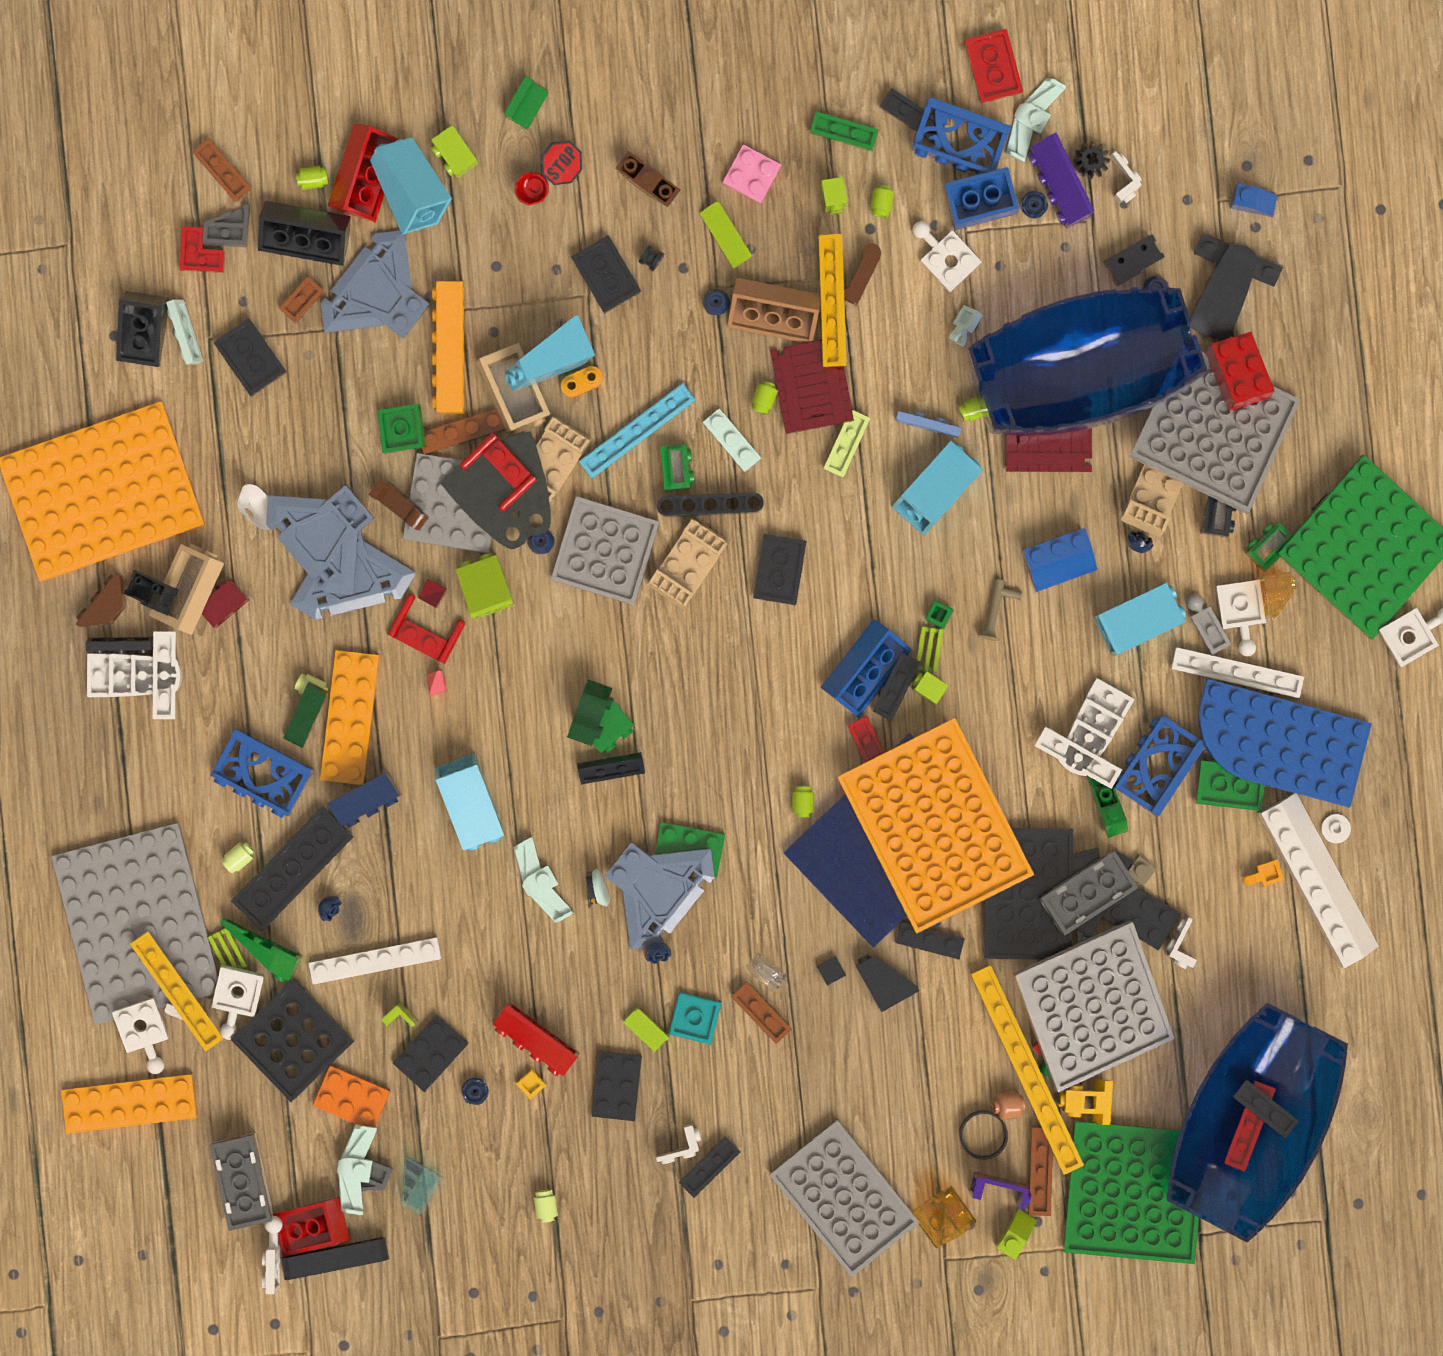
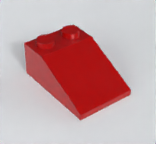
M340 1197L273 1214V1216L279 1217L282 1221V1229L278 1232V1240L283 1257L350 1240L344 1213L341 1211Z

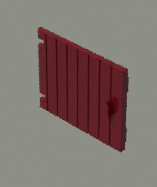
M822 340L784 347L785 355L778 356L777 349L770 350L786 434L854 421L844 366L823 367Z
M1005 402L1006 472H1092V465H1085V459H1092V416H1084V410H1092V403Z

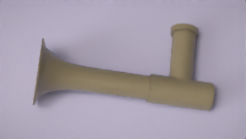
M995 579L987 626L981 635H977L979 638L1000 641L995 634V625L1002 596L1021 601L1023 591L1004 588L1005 581Z

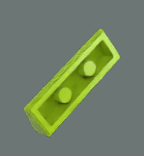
M719 201L714 202L699 213L733 269L752 258V254Z

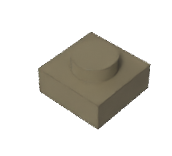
M1138 855L1127 871L1134 880L1144 886L1156 871V868Z

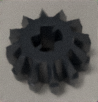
M1091 141L1088 149L1087 145L1083 143L1081 145L1082 151L1078 149L1075 151L1078 157L1073 158V163H1079L1075 167V171L1082 169L1081 177L1089 173V179H1093L1094 172L1097 177H1101V170L1105 172L1108 170L1105 164L1110 162V158L1104 157L1108 154V150L1100 151L1102 144L1094 148V142ZM1091 156L1095 157L1092 165L1088 164V158Z

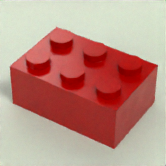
M1252 332L1213 343L1205 352L1229 412L1267 400L1275 392Z

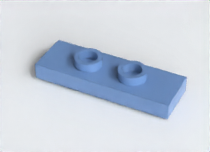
M898 411L896 416V422L956 438L959 437L961 432L960 427L947 424L945 419L937 417L934 420L926 419V415L919 412H913L912 415Z

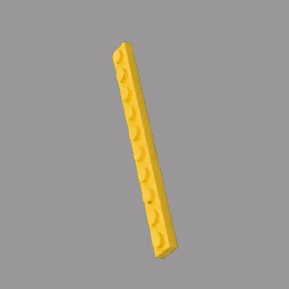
M991 965L971 974L1063 1175L1084 1166Z

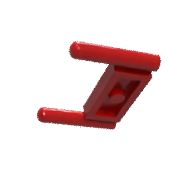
M492 432L460 463V467L464 470L467 469L477 458L484 454L489 462L515 488L498 505L501 511H505L537 479L503 441Z
M409 593L387 635L445 664L466 624L465 621L462 619L457 621L446 641L405 619L415 600V595Z

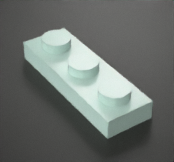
M173 299L166 302L168 316L175 328L174 335L179 341L181 356L186 365L204 362L185 301Z
M720 408L703 421V424L744 473L761 459Z

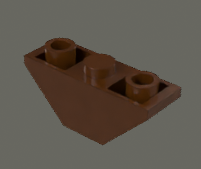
M629 151L615 168L636 188L667 208L681 191V189Z
M121 574L109 575L104 582L105 587L101 592L97 591L90 599L92 604L87 610L84 608L77 615L78 621L76 625L78 627L113 624L127 607L126 597L123 594L125 591L124 579Z

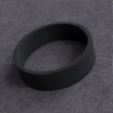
M980 1110L971 1113L963 1120L959 1130V1138L964 1150L970 1156L980 1160H988L998 1156L1004 1150L1008 1141V1130L1003 1120L997 1114L991 1111ZM980 1114H989L996 1117L1002 1123L1005 1132L1002 1146L995 1153L987 1156H979L970 1152L965 1147L962 1137L966 1123L972 1117Z

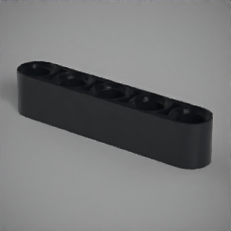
M758 493L666 496L658 501L657 509L663 517L755 514L762 510L764 500ZM752 497L760 500V506L756 509L748 506V500ZM734 498L738 501L739 505L735 510L727 508L726 502L728 499ZM709 499H713L717 503V507L713 511H708L704 507V503ZM687 500H691L695 504V508L691 512H686L682 507L683 503ZM665 501L673 504V509L669 513L661 510V504Z
M379 1237L289 1255L280 1258L284 1280H292L389 1260L386 1238Z

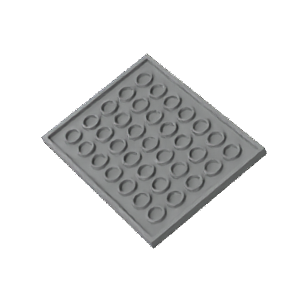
M179 823L51 856L95 1025L113 1021L112 1012L114 1010L155 997L158 1008L166 1007L167 1004L172 1005L130 945L146 932L150 933L195 999L215 994L219 974L211 943L208 939L209 936Z

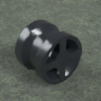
M650 244L639 259V263L642 265L646 264L649 266V270L654 272L665 254L661 251L657 252L654 250V246Z

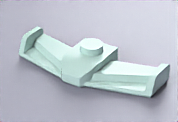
M1046 78L1027 100L1019 105L1014 114L1015 118L1005 154L1025 163L1032 133L1035 132L1040 135L1051 116L1045 110L1066 89L1064 84L1052 78Z
M533 837L513 847L523 881L522 887L527 896H531L555 923L574 914L575 912L552 889L558 885V882L550 867L546 866L541 869Z
M356 1124L343 1155L338 1161L337 1173L339 1176L341 1211L345 1213L363 1215L361 1182L369 1183L372 1160L364 1158L377 1131V1127Z

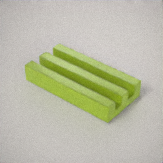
M922 626L916 659L920 662L925 632L930 633L925 665H919L917 670L937 673L943 629ZM934 633H938L933 668H931L929 663Z
M226 928L208 937L221 965L228 966L215 940L217 937L232 967L243 969L248 966L235 939ZM223 934H226L241 965L237 966L222 936Z

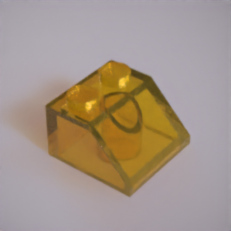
M1290 572L1258 577L1266 620L1275 619L1294 594L1293 589H1296V582Z
M952 1186L938 1192L912 1211L920 1222L919 1226L935 1248L963 1235L977 1222Z

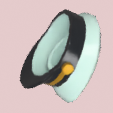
M598 868L592 872H587L588 908L594 904L607 907L610 903V894L602 872Z

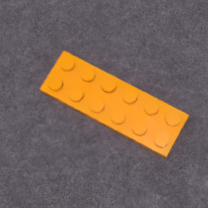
M335 651L320 780L358 785L365 783L380 655Z
M193 1074L61 1090L66 1134L198 1117Z

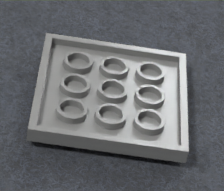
M417 453L409 499L418 505L429 516V519L420 531L405 523L404 540L483 553L490 552L492 537L462 510L441 485L442 480L459 466L462 460Z
M576 496L551 580L635 605L660 522Z

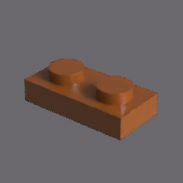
M307 277L279 309L296 324L325 291Z

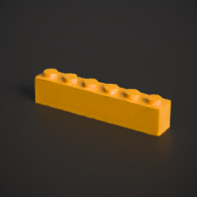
M436 281V287L432 289L433 300H436V309L432 311L433 322H436V331L432 333L433 344H436V352H433L432 355L433 365H436V374H433L432 377L433 387H436V396H433L432 399L433 409H436L438 414H464L463 281Z

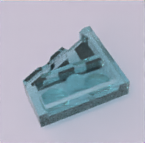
M407 1156L405 1158L402 1205L421 1216L443 1177Z

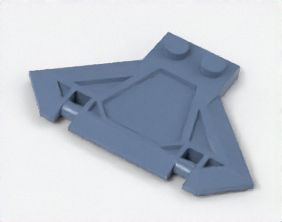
M400 230L375 233L371 238L375 243L372 249L369 250L364 247L331 289V292L335 294L331 302L326 298L321 302L324 333L386 325L404 339L430 306L427 301L412 291L405 234L403 235ZM383 249L386 253L380 258L377 255ZM343 300L346 302V305L340 310L338 306Z
M345 485L329 500L268 495L266 525L270 530L277 527L282 532L277 538L313 580L318 576L323 580L324 583L320 586L322 591L325 593L354 594L358 533L375 517L353 491ZM287 518L292 524L287 526L283 520ZM327 568L334 572L332 576L326 572Z
M360 531L357 540L354 594L325 593L320 588L324 583L319 576L313 580L307 574L290 605L316 620L322 618L321 611L329 610L332 616L386 602L385 595L393 594L394 600L400 599L416 572L366 543ZM330 568L326 569L330 576L334 574ZM389 580L390 585L382 587L381 582ZM326 596L327 601L319 603L318 597Z
M631 841L605 874L607 879L623 890L630 948H647L650 944L664 942V939L660 937L662 932L665 930L671 933L704 892V889L700 886L704 880L711 883L715 878L711 848L649 855ZM694 871L697 876L692 880L689 876ZM653 922L657 924L654 930L649 928Z

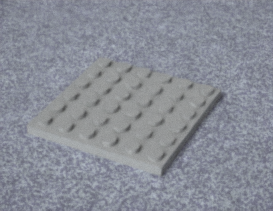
M1182 343L1129 457L1248 514L1301 399L1274 387L1275 392L1269 399L1229 412L1206 353Z
M1130 920L1012 973L1057 1092L1063 1091L1175 1039L1135 926Z

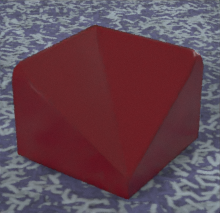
M427 579L418 598L438 608L448 589Z

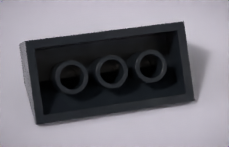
M265 201L259 216L258 251L343 266L350 234L351 216Z

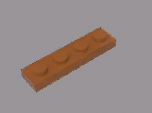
M497 409L424 431L426 447L422 448L424 454H429L506 429Z
M1031 1127L1029 1178L1031 1200L1028 1207V1215L1051 1216L1053 1152L1041 1127Z

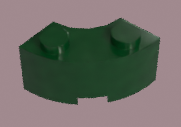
M589 679L587 680L567 738L589 746L593 745L595 738H600L603 730L600 723L605 709L610 710L614 698L610 697L613 688Z

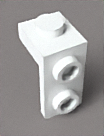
M1114 151L1110 158L1130 182V184L1116 193L1114 198L1118 204L1122 201L1128 203L1136 196L1135 191L1142 186L1140 183L1142 179L1135 170L1131 171L1129 169L1125 156Z
M1186 916L1185 920L1181 919L1176 927L1178 933L1175 939H1170L1166 950H1168L1167 955L1176 959L1174 964L1184 969L1187 966L1193 968L1197 961L1178 951L1193 920Z
M693 1123L684 1125L689 1147L656 1155V1161H662V1164L674 1162L675 1157L682 1155L683 1159L696 1156L695 1152L699 1151L697 1141L701 1140L699 1129L694 1128Z

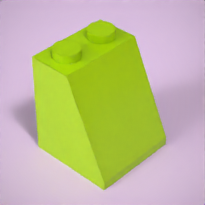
M492 553L480 556V561L472 563L471 560L460 563V568L455 569L471 618L474 620L515 605L500 560L497 555L493 556Z

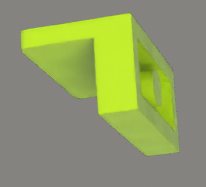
M401 1002L381 1020L388 1026L401 1015L411 1027L418 1022L416 1017Z
M639 1006L623 1021L654 1052L670 1037Z

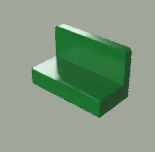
M525 76L504 112L505 117L521 127L529 129L547 98L548 91L534 84L532 79Z

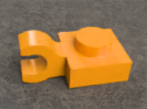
M1278 859L1255 866L1257 873L1242 877L1245 886L1261 882L1262 887H1266L1284 880Z

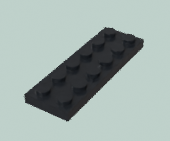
M321 807L231 902L261 931H264L354 836L346 828L341 827L339 822L324 807Z

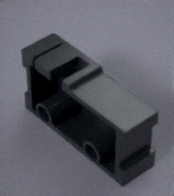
M1153 234L1103 261L1106 268L1110 269L1116 286L1139 275L1141 270L1165 257L1163 252L1160 253Z
M133 570L132 579L123 594L140 601V604L168 616L170 605L174 596H177L179 589Z

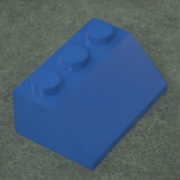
M1008 167L944 184L954 231L1018 214L1019 206Z
M1085 528L1021 551L1036 592L1098 570Z

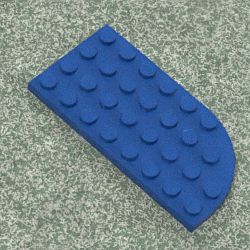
M1205 679L1198 708V725L1205 748L1210 756L1228 773L1254 783L1348 808L1351 807L1372 723L1210 679Z

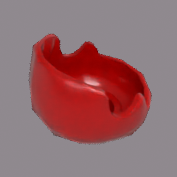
M527 172L521 175L515 183L517 199L528 206L541 203L549 193L547 179L538 172Z

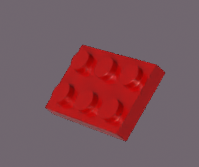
M1007 29L969 38L964 41L981 104L1023 93Z

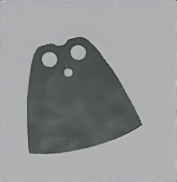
M531 431L502 440L537 479L505 511H501L498 505L515 488L489 462L484 454L465 470L460 465L457 466L441 482V485L481 529L498 543L509 549H516L525 544L526 539L532 535L539 536L545 533L551 524V510L546 479ZM514 510L520 511L519 517L513 516ZM533 514H539L543 519L542 525L538 528L532 527L529 523V518ZM510 527H515L519 530V538L515 541H511L506 537V531Z

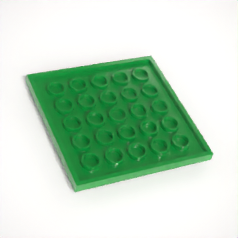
M1361 455L1276 554L1369 639L1373 640L1379 633V629L1388 623L1442 561L1443 527L1365 455Z
M1074 1121L1073 1143L1084 1166L1070 1172L1063 1252L1195 1264L1206 1133Z

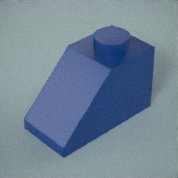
M1238 183L1234 187L1230 209L1273 217L1277 195L1258 187Z

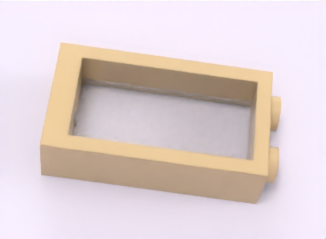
M519 343L484 356L476 362L507 434L514 432L515 435L525 432L527 430L526 427L534 424L537 427L546 423V418L550 415L537 383L513 392L506 382L505 371L525 356Z
M181 544L163 582L179 589L177 596H174L170 605V612L167 616L151 609L149 616L192 635L224 563L216 560L218 555L209 551H205L204 554L201 553L203 549L196 545L190 544V547Z

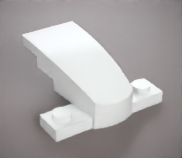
M153 632V657L122 654H87V697L153 695V719H175V692L179 690L183 679L182 667L178 660H175L176 632Z
M1096 677L1074 719L1067 737L1045 726L1035 746L1057 758L1061 765L1069 772L1083 776L1088 775L1112 789L1122 769L1100 756L1113 739L1112 737L1135 699Z

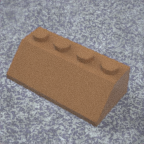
M737 278L727 327L804 343L812 342L820 309L821 294Z

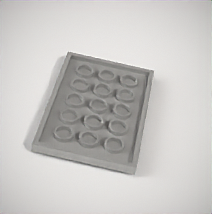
M835 1120L769 1174L851 1277L920 1223L838 1120Z

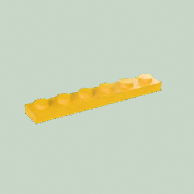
M842 234L819 235L823 367L846 366Z
M146 932L132 942L130 945L205 1052L222 1041L224 1038L150 933Z

